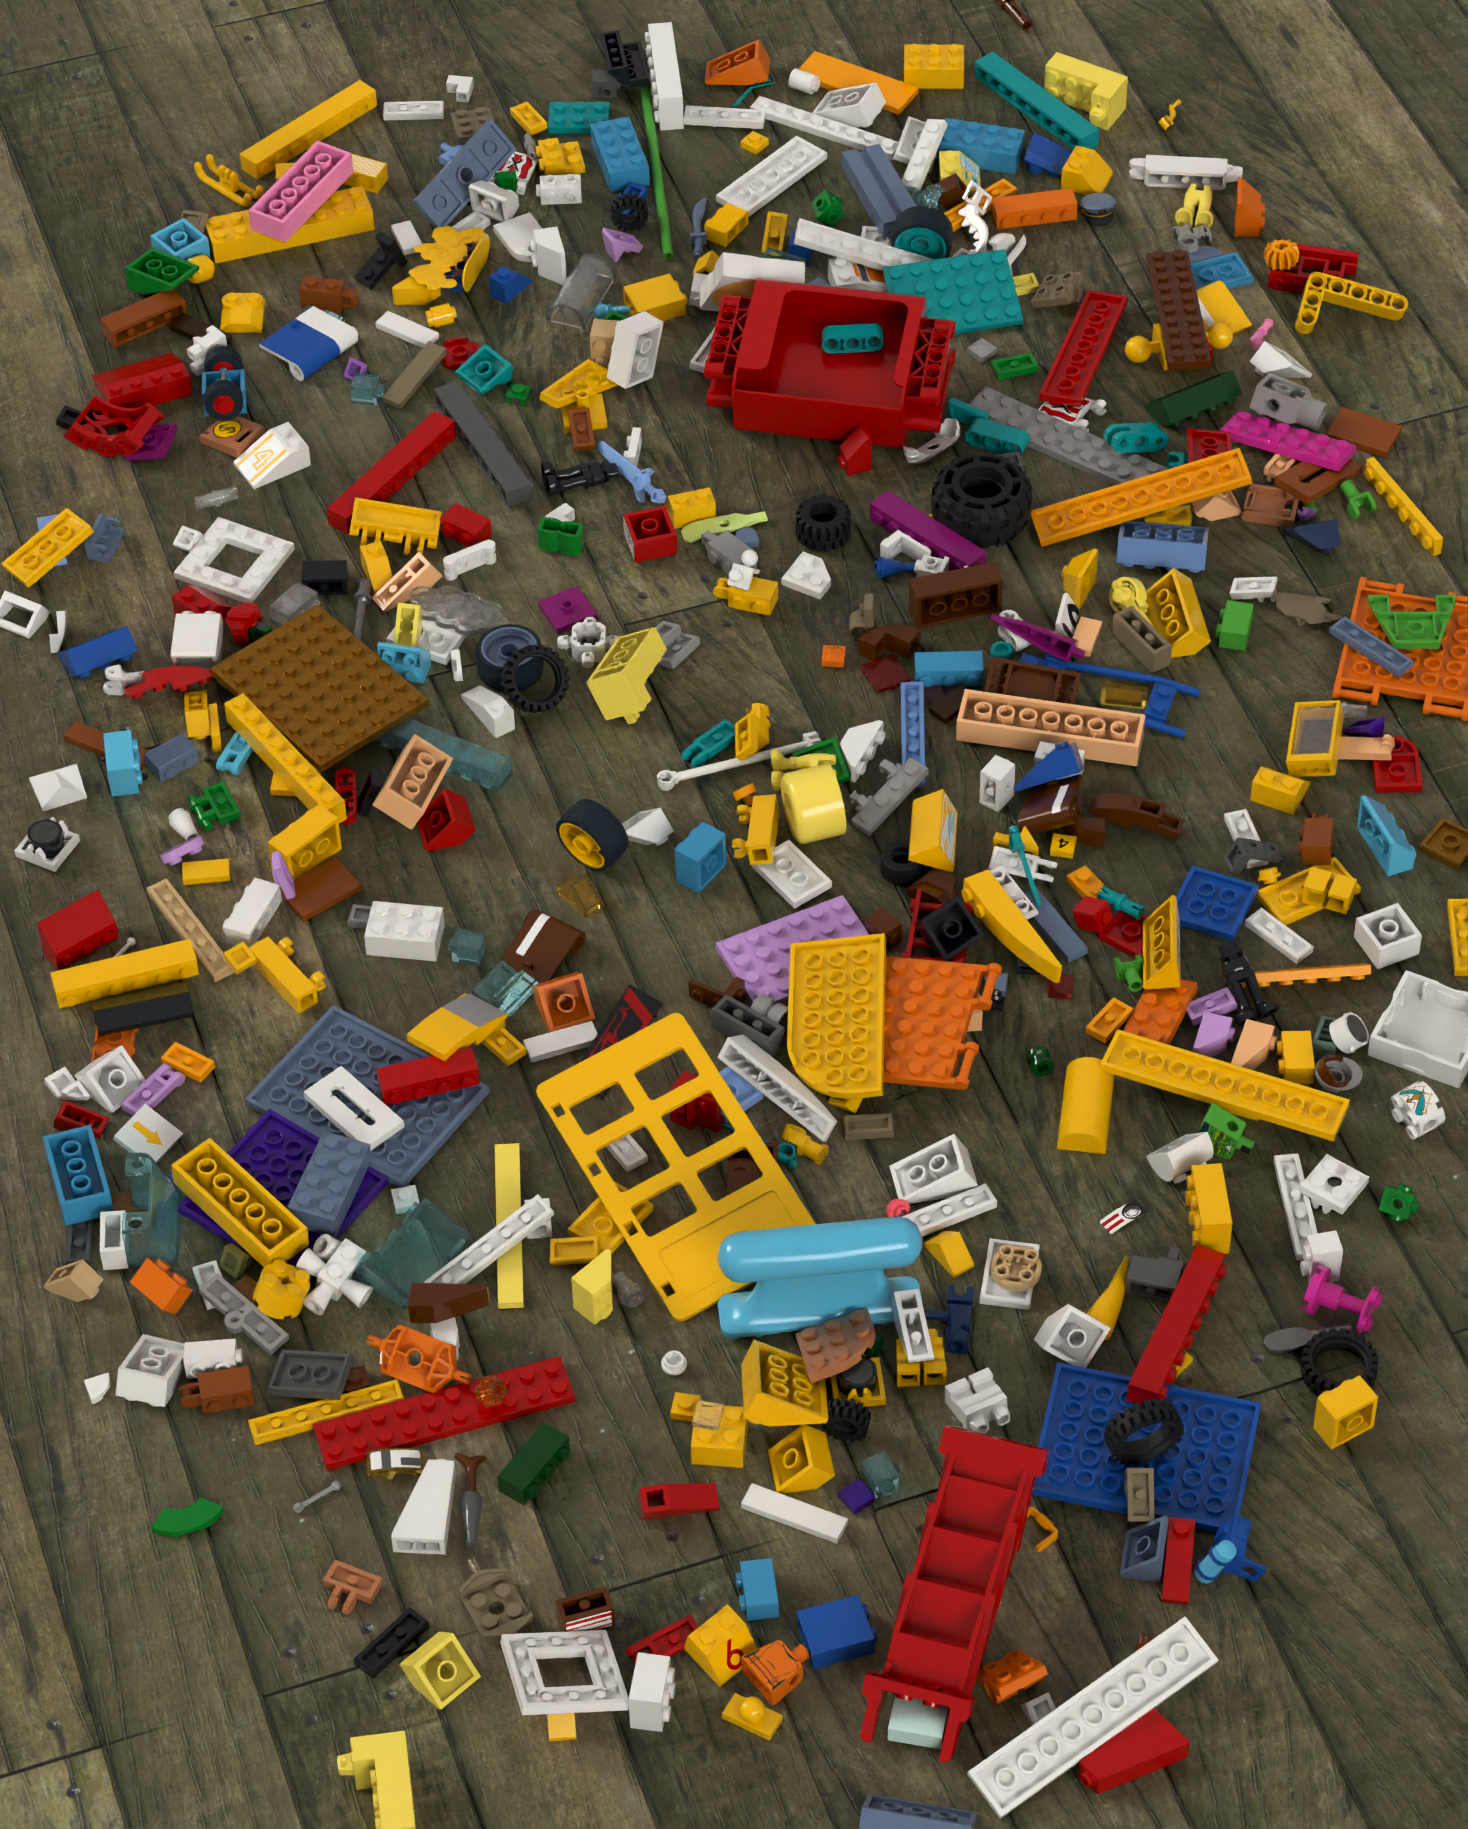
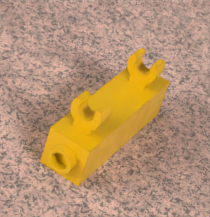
M776 794L753 796L752 807L747 805L737 806V814H745L739 816V824H747L749 822L750 824L747 841L740 838L732 840V848H741L734 850V858H742L748 854L750 865L772 864L774 862L780 815Z
M269 937L255 942L252 946L248 947L257 958V963L253 966L298 1014L318 1003L317 991H321L326 987V984L322 981L325 979V976L320 971H317L308 979L288 958V956L294 953V950L290 947L293 945V942L288 937L281 939L277 945Z

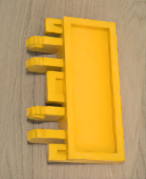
M355 497L349 535L359 536V529L363 530L360 546L367 545V537L375 538L374 543L380 541L381 533H384V541L402 543L403 536H405L406 541L403 555H409L410 544L419 545L417 553L423 554L425 540H428V548L436 549L442 512Z

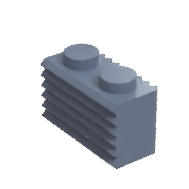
M183 733L144 753L145 766L162 783L164 780L167 781V779L175 777L179 772L192 768L199 762L196 746Z

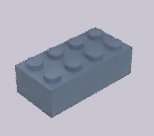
M323 1131L287 1207L308 1228V1231L322 1235L328 1234L336 1238L371 1163L370 1144Z

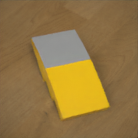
M467 994L439 1008L407 1033V1041L446 1061L457 1050L468 1048L472 1043L475 1045L480 1044L508 1015L478 997Z

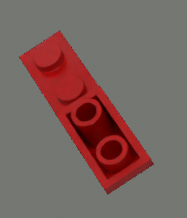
M162 667L141 673L144 682L125 688L123 692L126 698L131 696L132 700L145 696L144 691L153 689V692L165 689V684L168 683L171 691L177 689V692L181 693L191 689L190 684L198 682L199 685L211 682L212 675L210 669L203 667Z

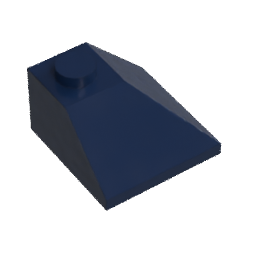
M1337 519L1283 528L1284 534L1313 550L1321 549V553L1335 551L1334 547L1341 546Z

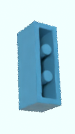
M982 651L915 652V682L923 681L924 687H957L959 684L963 686H983Z

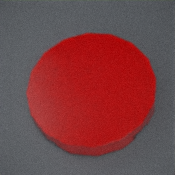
M452 338L444 342L442 347L446 348L447 354L440 362L447 369L456 371L480 347L477 342L468 341V338Z

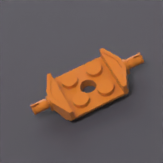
M398 1325L390 1332L386 1339L378 1338L372 1334L368 1336V1339L373 1341L367 1340L366 1344L381 1351L379 1364L381 1372L431 1393L444 1388L453 1379L465 1384L470 1382V1380L463 1377L471 1379V1374L457 1368L455 1345L448 1344L408 1328L405 1325ZM417 1351L421 1355V1361L418 1365L413 1366L410 1362V1357L412 1353Z

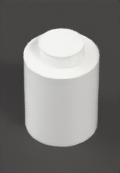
M795 68L790 74L788 85L790 88L813 94L818 91L820 80L818 75Z
M323 1234L316 1240L313 1252L327 1263L342 1242L328 1234Z

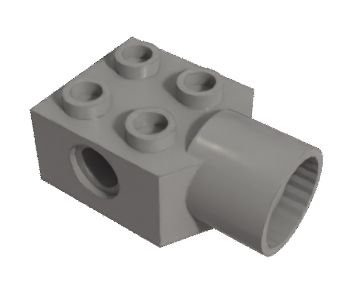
M1269 373L1257 384L1249 408L1255 410L1259 415L1273 417L1279 423H1296L1317 431L1327 412L1328 403L1313 398L1309 388Z

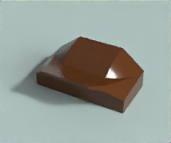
M933 867L929 872L918 877L907 889L906 895L911 899H916L917 889L922 890V902L944 904L950 899L959 896L956 890V876Z

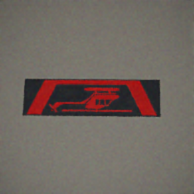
M629 984L580 1062L648 1027L663 1003ZM609 1088L594 1096L602 1100Z

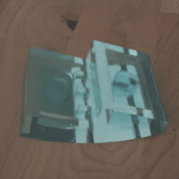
M502 960L472 990L471 994L504 1011L511 1017L533 994L531 986L539 983L523 970L518 973Z

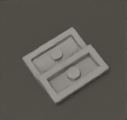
M663 620L656 626L667 648L662 656V660L658 662L662 666L674 669L701 644L698 636L683 633L678 624Z

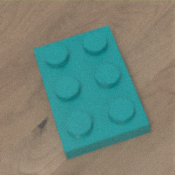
M550 102L548 134H590L591 123L609 120L610 102Z

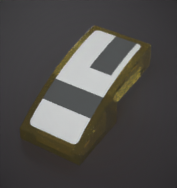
M387 1448L368 1451L366 1454L367 1476L393 1479L395 1473L420 1476L423 1471L422 1449Z

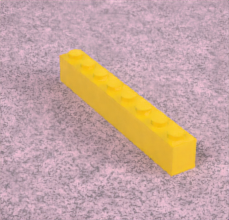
M358 80L241 152V169L259 180L275 170V164L288 162L309 149L317 140L325 139L377 106L376 90L363 81Z
M244 693L224 703L228 724L238 732L309 810L320 804L337 816L339 823L347 819L345 800Z

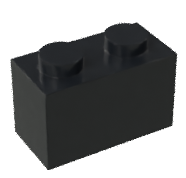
M347 560L303 561L301 579L303 595H348L349 574Z

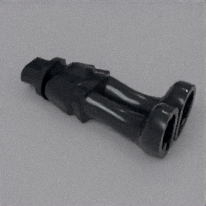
M549 461L541 462L543 484L549 497L579 486H584L585 489H588L590 486L595 487L603 482L606 483L610 481V478L619 477L616 463L607 464L606 461H602V465L600 462H581L580 465L562 470H555Z
M1233 940L1220 945L1218 950L1221 954L1219 960L1222 963L1223 977H1226V984L1230 987L1237 1002L1238 1014L1235 1017L1237 1025L1244 1026L1246 1019L1256 1021L1258 1017L1259 1019H1264L1280 1009L1278 1003L1265 998L1255 975L1256 971L1252 968L1253 964L1243 954V950L1238 948L1236 941ZM1243 982H1245L1256 1012L1251 1008L1241 985Z

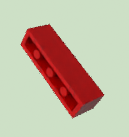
M472 1047L457 1050L446 1061L436 1056H430L376 1069L378 1086L386 1106L480 1084L479 1069Z

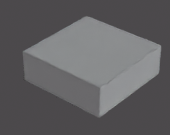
M353 904L347 921L348 927L366 929L372 906Z

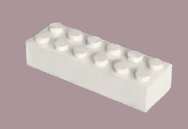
M672 22L648 24V32H645V44H648L645 48L651 85V97H654L652 98L653 110H656L654 111L655 123H659L660 131L684 129L683 95Z

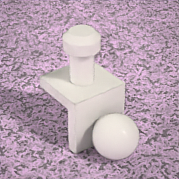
M753 550L743 552L741 559L744 565L733 563L732 569L729 572L728 585L749 591L753 574H759L760 570L751 567L758 561V555Z

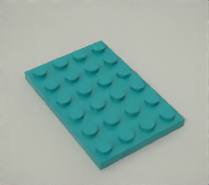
M1005 249L883 267V275L888 293L926 297L927 318L955 320L954 335L1023 324L1024 319Z

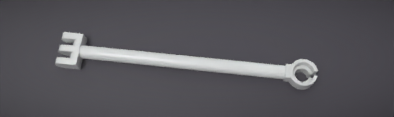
M814 731L803 734L802 742L774 749L780 750L784 756L820 743L822 740L819 738L818 732ZM773 749L757 752L750 755L744 761L733 758L680 772L663 770L657 775V784L661 790L669 791L682 780L771 759V750Z

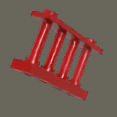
M917 889L916 899H911L910 913H913L907 950L902 952L901 958L944 961L942 958L913 955L914 947L930 948L923 938L916 937L917 928L914 923L919 921L920 912H932L943 905L922 902V890ZM963 899L965 906L967 907L971 915H973V908L969 903H966ZM967 948L946 962L965 963Z

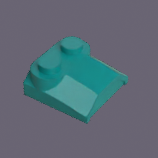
M484 344L455 373L469 388L478 395H483L497 384L508 383L513 376L512 371L514 368L511 363Z

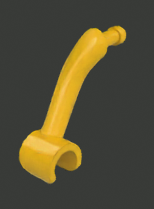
M1180 99L1173 105H1169V116L1165 115L1158 121L1164 131L1174 124L1173 119L1176 116L1174 108L1181 104L1182 101Z

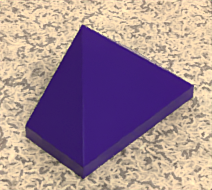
M1383 717L1359 720L1342 729L1343 734L1355 737H1383L1385 720Z

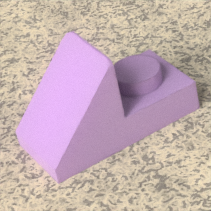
M608 228L602 229L605 250L615 262H618L624 251L640 253L643 245L631 234Z

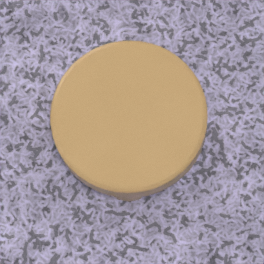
M1005 1244L999 1248V1252L992 1259V1278L1003 1289L1015 1292L1025 1291L1035 1286L1041 1277L1042 1264L1039 1259V1253L1035 1249Z

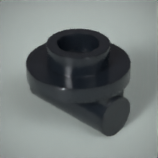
M993 990L991 1009L1003 1011L1005 997L1001 996L1002 991Z

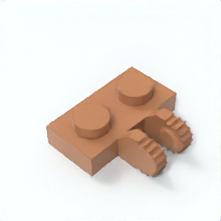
M335 1560L323 1579V1585L333 1589L327 1607L335 1609L341 1600L342 1593L348 1595L343 1604V1614L349 1615L352 1612L357 1599L371 1604L383 1585V1578Z

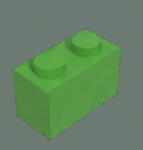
M1227 600L1226 608H1221L1219 622H1222V624H1218L1216 630V637L1220 638L1219 647L1246 651L1254 604Z

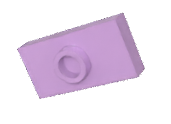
M272 852V874L276 884H280L287 900L295 898L294 879L281 852Z

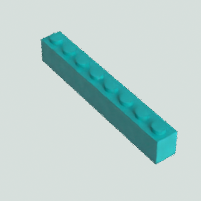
M991 52L975 61L974 77L1071 149L1074 150L1076 145L1089 149L1098 145L1099 129L1032 81L1028 76L1021 73L1002 57Z

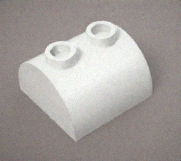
M1208 1132L1186 1134L1146 1157L1160 1178L1165 1181L1173 1180L1174 1184L1187 1179L1186 1172L1191 1170L1192 1165L1206 1164V1161L1213 1157L1214 1152Z

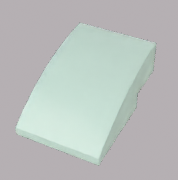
M895 1696L888 1726V1740L941 1749L950 1707L940 1704L938 1708L923 1705V1700L917 1698L907 1701Z

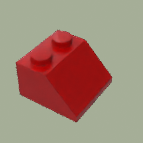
M186 585L172 596L175 616L176 614H182L184 611H192L195 614L214 611L221 614L223 622H225L228 612L233 607L208 589L192 585Z
M446 788L428 804L424 814L417 822L426 851L461 845L476 831L466 798Z

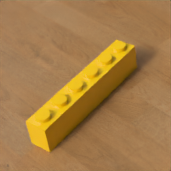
M191 939L50 972L60 1009L179 979L190 978L199 975V970Z

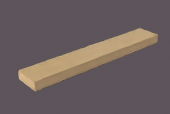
M167 878L146 888L149 897L181 939H191L197 960L214 982L235 973L224 959L222 949Z

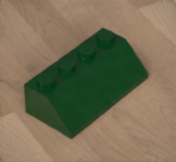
M1234 370L1211 376L1144 404V407L1161 426L1170 425L1173 428L1183 424L1182 419L1188 417V420H1192L1201 416L1199 412L1206 410V413L1218 409V404L1220 403L1228 405L1235 402V397L1242 395Z

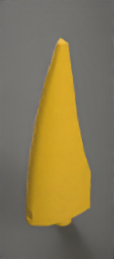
M1127 1255L1121 1262L1109 1286L1086 1313L1111 1328L1104 1339L1105 1341L1110 1339L1122 1308L1128 1274Z

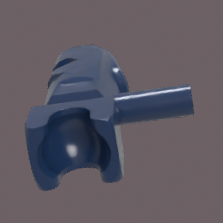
M953 1285L948 1287L947 1311L924 1309L926 1320H938L946 1323V1327L943 1329L946 1350L952 1354H966L969 1351L974 1288L971 1286L967 1288L966 1294L961 1296L955 1293Z

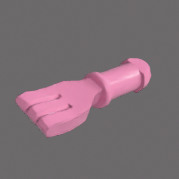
M1265 319L1262 326L1250 338L1253 350H1257L1263 344V337L1267 335L1268 330L1273 326L1272 319Z

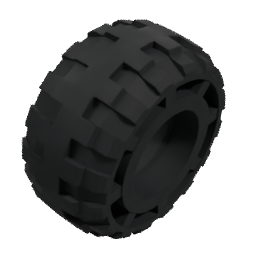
M992 453L966 454L965 457H957L951 460L949 465H945L937 475L936 482H933L931 495L932 515H934L935 520L980 548H989V546L993 545L997 547L1006 544L1007 540L1015 539L1024 529L1025 525L1028 524L1032 510L1031 483L1022 471V468L1016 463L1009 462V459L1001 455L1000 457L994 456Z

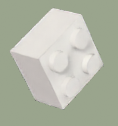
M1398 903L1356 918L1354 938L1377 969L1419 954L1422 935Z
M638 1652L629 1694L630 1728L663 1732L664 1722H669L671 1715L669 1703L670 1699H674L676 1683L674 1682L675 1668H671L670 1656Z

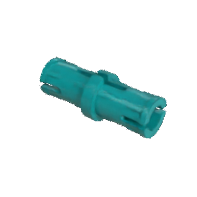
M1105 885L1101 887L1103 892L1099 890L1097 899L1108 901V904L1113 906L1114 910L1118 912L1123 911L1137 920L1141 918L1139 913L1143 915L1145 906L1128 899L1126 894H1119Z

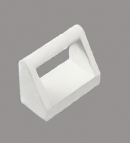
M4 591L0 599V627L26 638H30L39 629L50 613L42 605ZM13 607L33 614L26 628L3 618Z

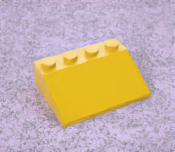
M753 1340L741 1364L744 1418L748 1419L751 1423L765 1426L827 1423L828 1407L825 1379L811 1383L803 1357Z

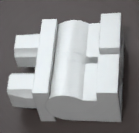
M989 1368L969 1375L968 1381L966 1378H962L945 1386V1403L957 1419L963 1423L964 1429L986 1433L989 1430L988 1422L993 1419L1000 1426L1010 1422L1007 1397L993 1380V1374Z

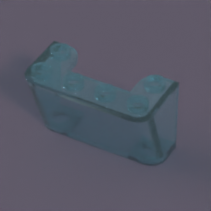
M141 1152L126 1153L125 1176L130 1177L133 1204L140 1209H148V1212L123 1213L122 1236L129 1270L139 1269L146 1258L156 1261L160 1258L172 1267L180 1258L181 1214L178 1213L177 1206L182 1202V1195L149 1154ZM135 1219L143 1222L138 1228L128 1226L130 1221Z
M426 1197L419 1204L414 1202L406 1212V1217L401 1222L403 1226L399 1230L393 1229L385 1239L387 1243L383 1247L378 1245L372 1253L368 1251L360 1260V1265L354 1272L357 1275L355 1278L357 1282L373 1287L374 1292L405 1310L408 1309L411 1283H423L452 1261L462 1251L471 1237L468 1232Z

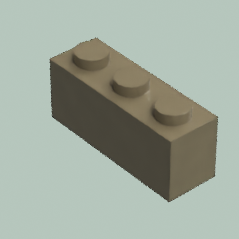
M1133 606L1114 614L1112 633L1151 673L1170 665L1172 645Z

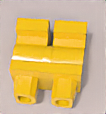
M928 1329L934 1360L908 1363L900 1338L896 1339L897 1387L920 1386V1369H922L924 1386L946 1385L947 1367L942 1337L938 1336L936 1329ZM941 1373L937 1378H931L927 1375ZM901 1375L915 1376L912 1379H905Z

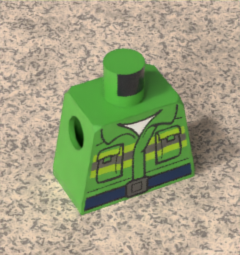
M1211 1104L1198 1133L1208 1132L1213 1145L1214 1155L1231 1159L1236 1149L1249 1155L1255 1141L1242 1135L1246 1127V1123L1218 1105Z

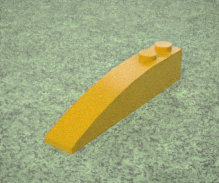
M988 869L964 878L961 891L962 897L974 909L976 917L981 919L997 939L1018 958L1054 983L1060 982L1062 965Z

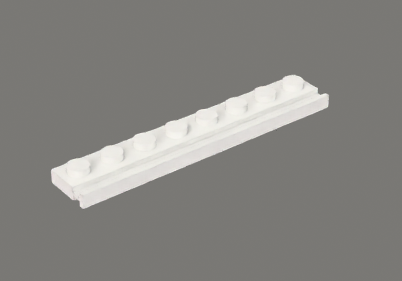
M799 218L794 244L883 271V267L935 260Z

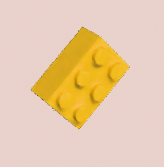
M904 44V82L919 87V89H964V45Z
M318 804L311 810H308L298 820L291 823L278 835L273 836L268 841L271 870L273 871L272 852H281L293 879L320 866L342 849L338 817Z
M1222 1163L1192 1165L1191 1175L1187 1176L1188 1191H1185L1186 1206H1191L1189 1224L1194 1226L1195 1231H1192L1193 1246L1200 1245L1229 1254L1232 1218Z

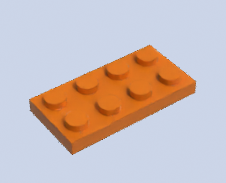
M1181 979V987L1144 989L1123 1031L1170 1045L1187 1012L1186 1009L1189 1003L1193 1000L1198 990L1197 982Z

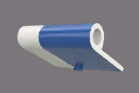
M312 306L259 343V346L288 362L292 375L297 380L303 381L357 343L358 332L353 326Z

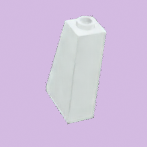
M428 1459L392 1532L393 1552L446 1555L456 1480L455 1461Z

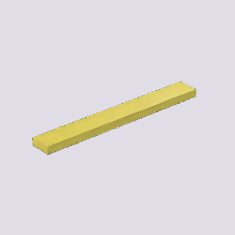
M519 1143L495 1144L496 1226L521 1207ZM522 1240L497 1259L498 1309L524 1308Z

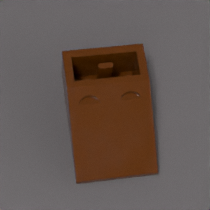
M765 1143L779 1165L778 1143ZM745 1149L728 1157L727 1195L752 1183L763 1175L749 1152Z

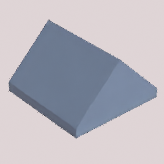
M1162 1516L1126 1531L1120 1568L1121 1577L1161 1583L1169 1521L1167 1516Z

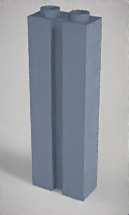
M880 144L864 147L863 152H859L857 149L842 152L841 168L875 227L878 228L882 239L884 240L886 237L891 238L896 218L906 209L916 207L915 202Z

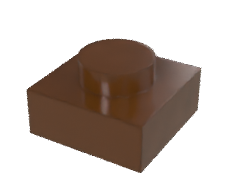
M365 1365L351 1368L344 1392L348 1393L370 1387Z

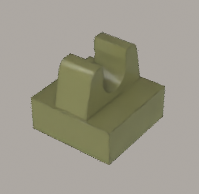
M229 1243L224 1247L218 1266L237 1279L243 1277L244 1271L250 1267L253 1257L233 1243Z

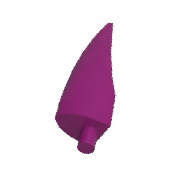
M991 614L990 618L1054 657L1069 662L1072 656L1083 659L1085 655V650L1077 648L1079 643L1077 639L1036 624Z

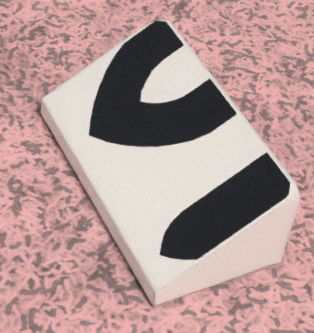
M1064 593L1062 596L1055 631L1073 637L1079 609L1068 593Z

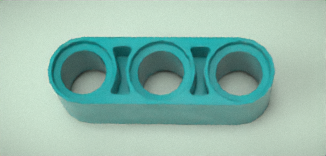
M874 323L826 326L821 333L822 349L830 354L879 351L884 345L883 328Z
M975 418L964 435L969 445L999 454L1019 451L1020 455H1022L1030 441V436L1024 430L982 418Z

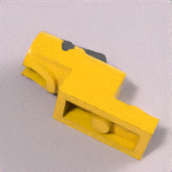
M753 703L751 710L749 708L746 709V716L735 723V752L737 759L744 761L772 740L770 710L768 706L761 703Z

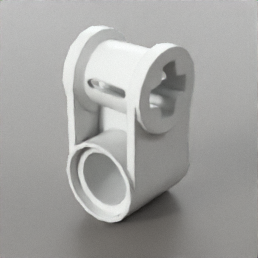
M1012 610L1002 611L999 615L1023 621ZM999 625L998 635L1005 642L1011 644L1013 652L1016 653L1033 645L1002 625Z

